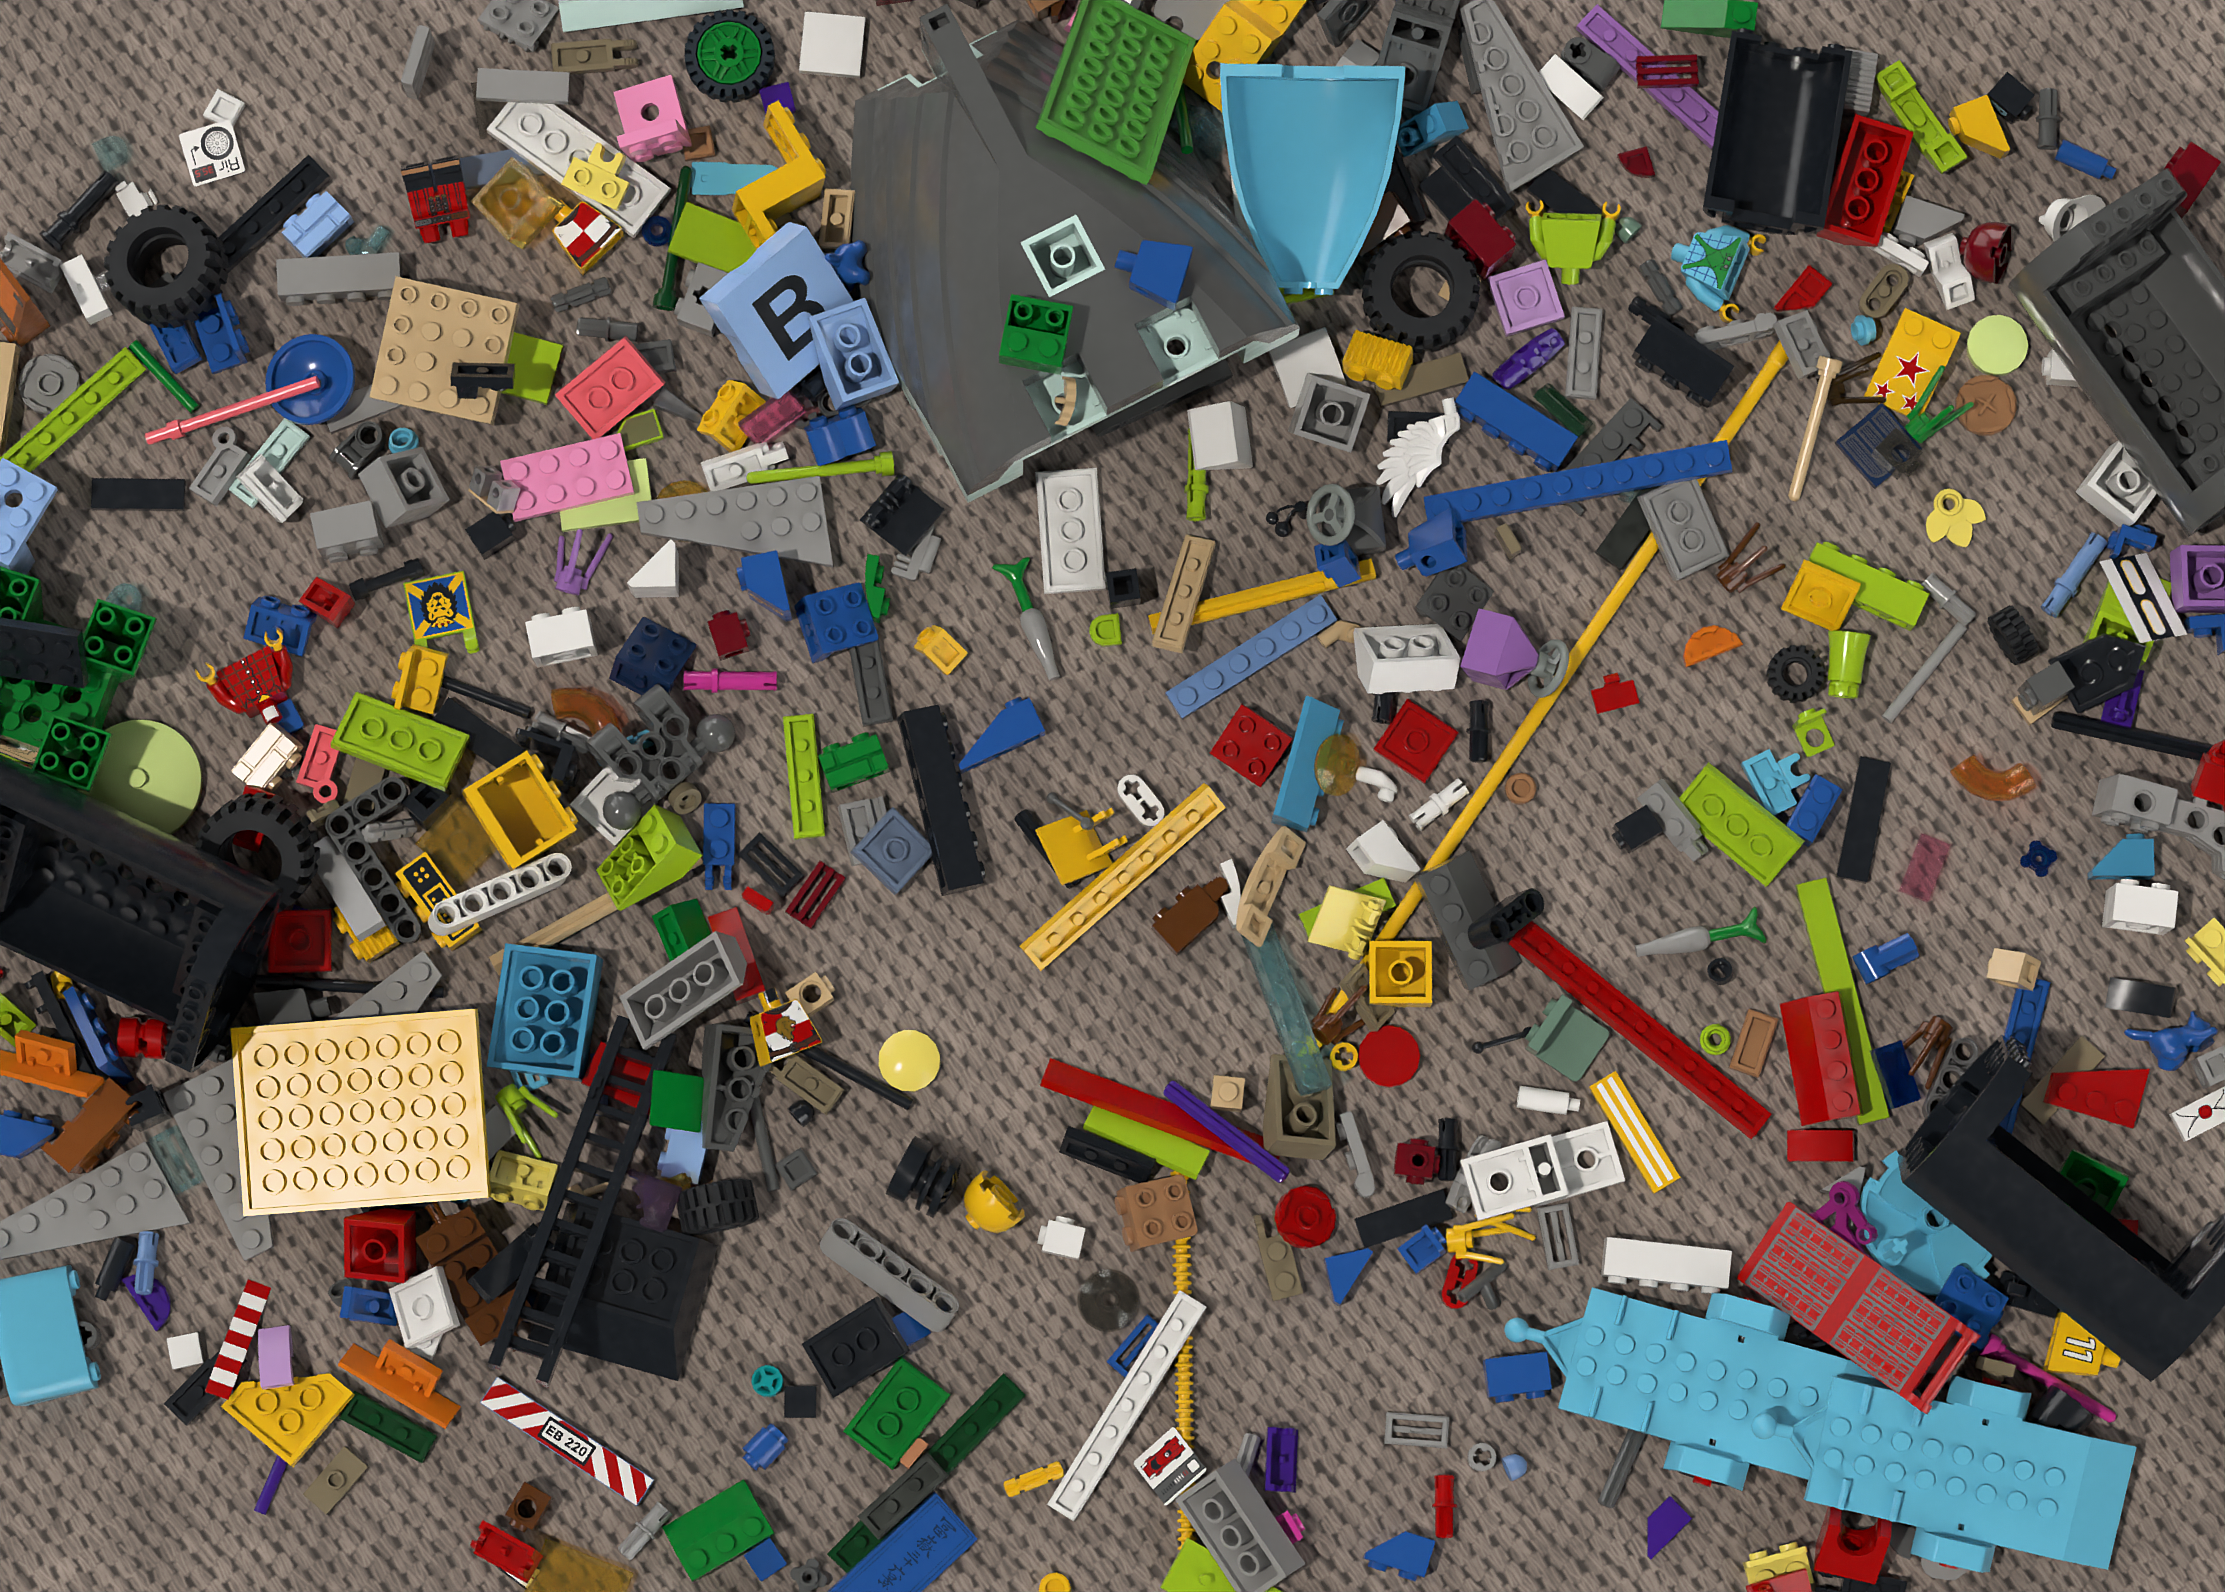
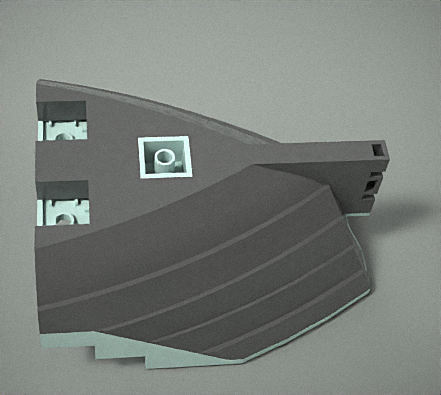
M945 4L919 17L922 52L935 78L922 84L909 73L855 100L851 159V190H855L851 238L852 243L861 240L866 244L867 253L863 257L862 265L870 273L868 285L864 286L860 283H855L857 300L866 299L899 380V385L911 408L916 409L939 455H943L967 503L1022 476L1024 459L1235 353H1238L1244 364L1299 335L1300 327L1263 258L1250 243L1236 218L1211 184L1194 153H1182L1179 134L1169 125L1152 177L1147 185L1128 178L1125 174L1082 152L1074 150L1071 146L1055 138L1048 137L1042 131L1035 128L1063 47L1023 22L1016 20L968 44L948 4ZM1143 240L1193 247L1192 257L1175 310L1169 309L1129 288L1132 273L1115 268L1120 250L1138 255ZM1011 294L1073 306L1061 375L999 363V350ZM1171 340L1182 341L1185 345L1184 352L1179 355L1171 354L1167 350V345ZM1062 376L1075 378L1077 386L1075 407L1068 426L1054 424L1055 421H1058L1061 413L1055 405V396H1064V380H1062Z

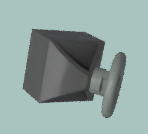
M1327 484L1320 487L1312 495L1307 507L1306 519L1308 529L1317 542L1326 546H1333L1345 539L1356 556L1384 553L1386 542L1379 486L1344 489L1337 484Z

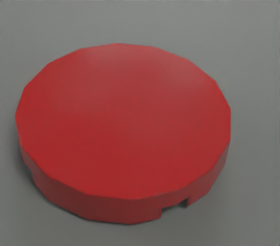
M1391 1025L1382 1026L1378 1031L1369 1032L1361 1042L1358 1052L1359 1067L1366 1079L1386 1088L1401 1086L1410 1080L1418 1069L1420 1060L1418 1044L1413 1036L1401 1027Z
M1301 1186L1290 1189L1281 1196L1275 1208L1274 1219L1277 1231L1284 1241L1294 1247L1308 1249L1319 1246L1330 1238L1335 1228L1336 1214L1329 1202L1330 1199L1325 1193L1315 1187Z

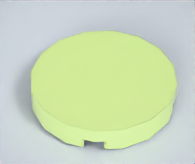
M2003 315L1987 316L1978 321L1969 332L1966 348L1967 356L1972 365L1984 374L1995 376L2008 375L2015 371L2026 358L2028 350L2027 335L2022 326L2010 317Z

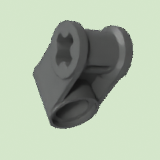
M1581 37L1570 39L1561 52V59L1599 92L1605 90L1620 69V64L1613 57L1600 51ZM1578 49L1581 51L1580 56H1578L1575 59L1571 55L1572 52Z
M362 422L346 440L333 450L329 460L332 463L337 462L348 472V477L354 480L383 449L386 444V435L375 422ZM370 430L377 431V440L372 444H365L363 441L365 433ZM348 456L350 459L354 461V463H351L345 457Z

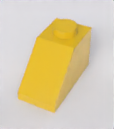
M1988 95L1953 107L1949 114L1948 125L1951 133L1954 136L1958 135L1961 143L1999 159L2007 156L2010 147Z

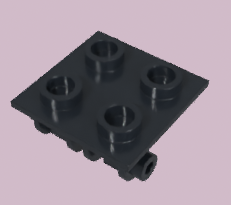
M898 474L860 518V521L906 556L945 509L914 486L907 476Z

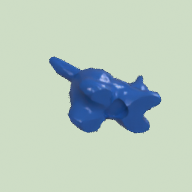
M861 240L842 244L834 253H827L825 255V260L831 264L848 292L853 290L855 283H860L864 286L869 284L870 273L862 265L863 257L867 253V246Z
M2191 1011L2188 1023L2184 1027L2166 1028L2157 1032L2126 1029L2124 1033L2133 1040L2149 1042L2151 1052L2157 1058L2158 1067L2166 1071H2175L2182 1066L2188 1052H2202L2214 1043L2212 1037L2218 1033V1029L2211 1027L2210 1023L2198 1017L2194 1011Z

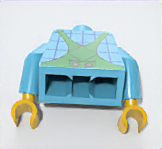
M1729 225L1709 229L1705 233L1697 232L1690 246L1676 243L1671 253L1673 261L1683 263L1681 273L1686 278V286L1697 300L1714 312L1718 310L1720 319L1726 323L1733 321L1726 316V309L1730 308L1734 312L1739 313V307L1735 304L1726 305L1723 302L1724 300L1729 301L1748 252L1753 256H1758L1764 252V250L1755 247L1754 241L1762 244L1766 242V238L1762 234L1750 237L1749 233Z

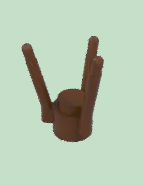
M1758 522L1747 532L1727 560L1718 567L1720 572L1715 576L1730 594L1735 590L1740 594L1748 586L1785 568V564L1781 563L1744 580L1748 576L1745 569L1767 551V546H1762L1742 564L1735 562L1732 565L1759 529L1760 523Z
M1362 985L1335 1014L1330 1012L1326 1015L1338 991L1337 988H1332L1318 1014L1310 1021L1313 1025L1310 1028L1311 1033L1320 1043L1336 1045L1342 1038L1365 1025L1361 1018L1341 1031L1343 1023L1340 1018L1367 990V986Z
M1933 1016L1929 1023L1923 1021L1918 1030L1892 1053V1057L1897 1058L1924 1034L1922 1040L1926 1045L1909 1070V1075L1913 1076L1932 1047L1935 1049L1939 1047L1925 1084V1088L1929 1090L1936 1077L1945 1051L1952 1041L1949 1036L1954 1029L1943 1019Z

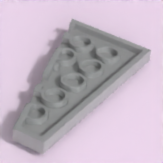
M820 476L637 502L641 535L694 542L704 546L723 547L728 550L750 554H761L777 550L778 557L802 563L820 564L833 568Z
M233 1059L163 1093V1096L244 1261H248L272 1249L274 1245L270 1214L243 1216Z
M144 1141L0 1221V1260L191 1223L148 1143Z

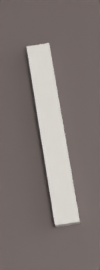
M1179 1290L1047 1505L1072 1521L1076 1520L1207 1308L1205 1305Z

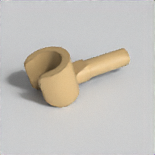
M608 1182L587 1188L584 1191L577 1183L568 1188V1190L590 1197L591 1195L606 1191Z

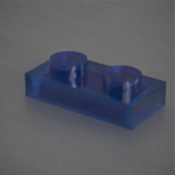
M1901 1040L1870 1050L1889 1110L1921 1100L1914 1076L1909 1075L1911 1067Z

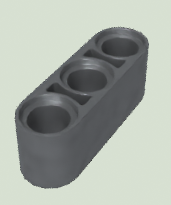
M1966 1037L1959 1038L1948 1047L1922 1106V1114L1925 1119L1931 1113L1930 1104L1932 1101L1939 1102L1949 1090L1943 1084V1075L1951 1073L1958 1080L1977 1059L1979 1050L1977 1044L1972 1039ZM1957 1045H1964L1969 1049L1970 1057L1967 1061L1957 1058L1955 1054Z

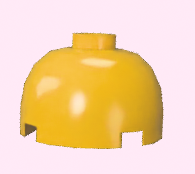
M984 1170L966 1188L964 1206L968 1214L965 1217L970 1225L977 1230L981 1227L991 1233L1007 1231L1025 1217L1024 1209L1022 1208L1018 1211L1013 1204L1018 1201L1016 1196L997 1176L994 1175L990 1179L986 1177L988 1171Z

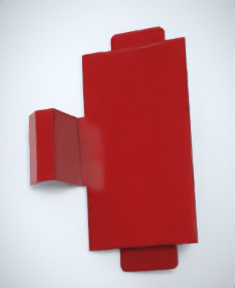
M1618 673L1603 676L1604 687L1591 690L1597 714L1640 703L1634 681L1629 680L1619 683Z

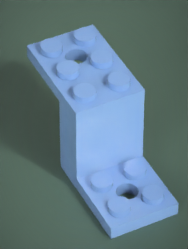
M4 458L0 461V566L27 575L35 560L26 542L58 489L56 486ZM12 493H19L23 496L22 503L17 507L6 505V499Z

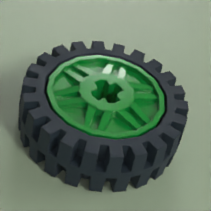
M726 9V12L723 13L719 10L715 11L712 16L706 15L701 23L697 22L694 25V30L689 33L687 43H685L684 57L688 75L700 92L707 94L713 100L716 98L720 102L727 103V101H732L735 103L740 102V99L743 98L745 100L752 98L754 93L758 94L759 89L767 85L774 70L775 50L769 32H767L761 22L757 21V18L752 15L748 16L746 12L740 10L737 13L733 9ZM735 52V59L727 58L725 60L724 53L731 54Z

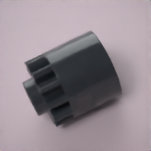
M2050 1385L2027 1414L2025 1421L2082 1434L2094 1418L2075 1399L2059 1388Z

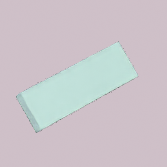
M284 418L245 468L258 455L262 454L281 475L309 440L310 436L294 423ZM236 478L228 490L253 509L258 503L257 499Z

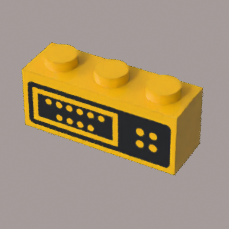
M426 852L395 873L400 880L395 885L405 898L412 896L418 904L413 909L423 923L428 921L436 904L457 895ZM446 913L437 914L440 922L444 924L452 922ZM474 923L449 935L439 936L433 932L431 934L441 948L447 945L453 951L480 932L482 928L478 923Z

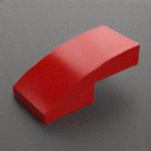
M1787 1130V1162H1854V1131Z

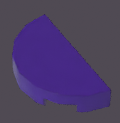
M136 1275L121 1279L157 1332L166 1323L171 1312V1299L166 1287L154 1278L152 1293L150 1295H140L134 1289Z

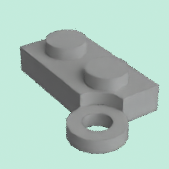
M227 426L218 428L214 432L212 442L216 450L189 487L193 493L216 507L235 481L236 476L251 458L246 451L236 446L237 435ZM228 434L229 441L225 444L220 443L221 437Z

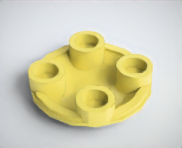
M903 1030L893 1034L884 1042L879 1052V1069L883 1078L892 1087L901 1091L916 1092L919 1089L925 1088L935 1079L940 1068V1054L936 1044L927 1035L916 1030Z

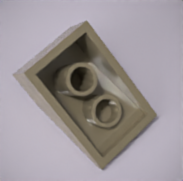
M1280 1054L1271 1055L1263 1119L1264 1149L1270 1154L1323 1160L1336 1147L1331 1060Z

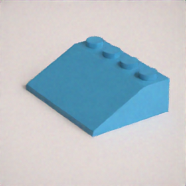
M505 943L487 1067L581 1082L587 1071L603 959L595 954Z

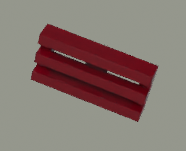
M1697 54L1636 56L1637 89L1698 87ZM1690 64V66L1642 68V65ZM1691 74V78L1643 80V75Z
M819 861L785 910V913L809 929H812L846 877L837 873L822 861ZM824 871L826 874L800 912L794 911L820 872ZM831 877L836 879L835 883L811 918L807 920L804 918Z

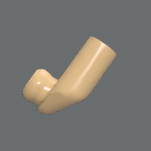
M1339 620L1320 633L1317 639L1325 649L1337 640L1354 643V628L1361 627L1355 623Z

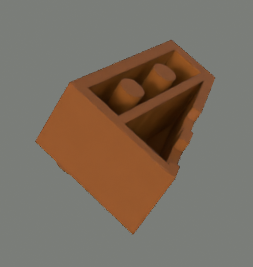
M108 1078L82 1105L83 1109L72 1122L67 1120L61 1127L64 1131L52 1145L47 1141L41 1149L68 1173L82 1174L84 1171L89 1173L100 1161L97 1156L105 1147L110 1149L119 1140L121 1135L118 1132L125 1124L131 1125L128 1118L135 1113H140L138 1108L141 1107L142 1103L137 1101L133 1105H126V1100L134 1094L118 1081Z

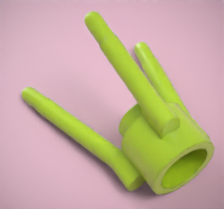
M514 1083L507 1085L498 1092L495 1100L504 1110L520 1141L523 1144L527 1143L535 1157L539 1160L542 1158V1155L518 1115L526 1109V1099L553 1118H557L558 1113L531 1094L525 1085L519 1089Z

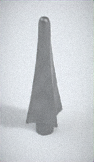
M664 386L661 391L657 390L648 398L654 401L653 408L684 418L698 425L701 423L702 415Z

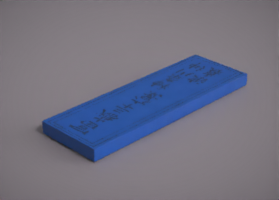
M934 1492L827 1592H922L978 1538Z

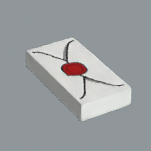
M2225 1086L2169 1114L2184 1142L2225 1122Z

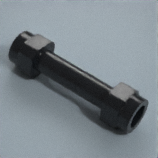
M419 558L403 562L404 567L364 581L363 578H360L350 583L349 587L355 601L370 597L369 592L409 578L410 581H413L425 575Z

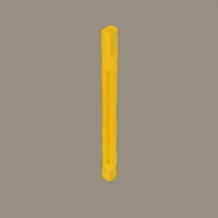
M1372 559L1358 561L1361 579L1343 587L1376 579ZM1318 571L1199 601L1191 625L1338 589L1339 587L1332 578L1328 579L1323 571ZM1161 612L1148 615L1152 635L1155 634Z

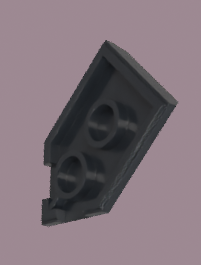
M2103 633L2049 659L2048 662L2052 665L2059 661L2075 686L2067 696L2075 711L2079 714L2133 688L2146 646Z

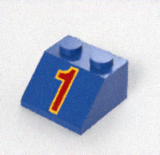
M777 550L742 557V567L737 568L741 590H748L750 599L786 622L791 621L792 617Z

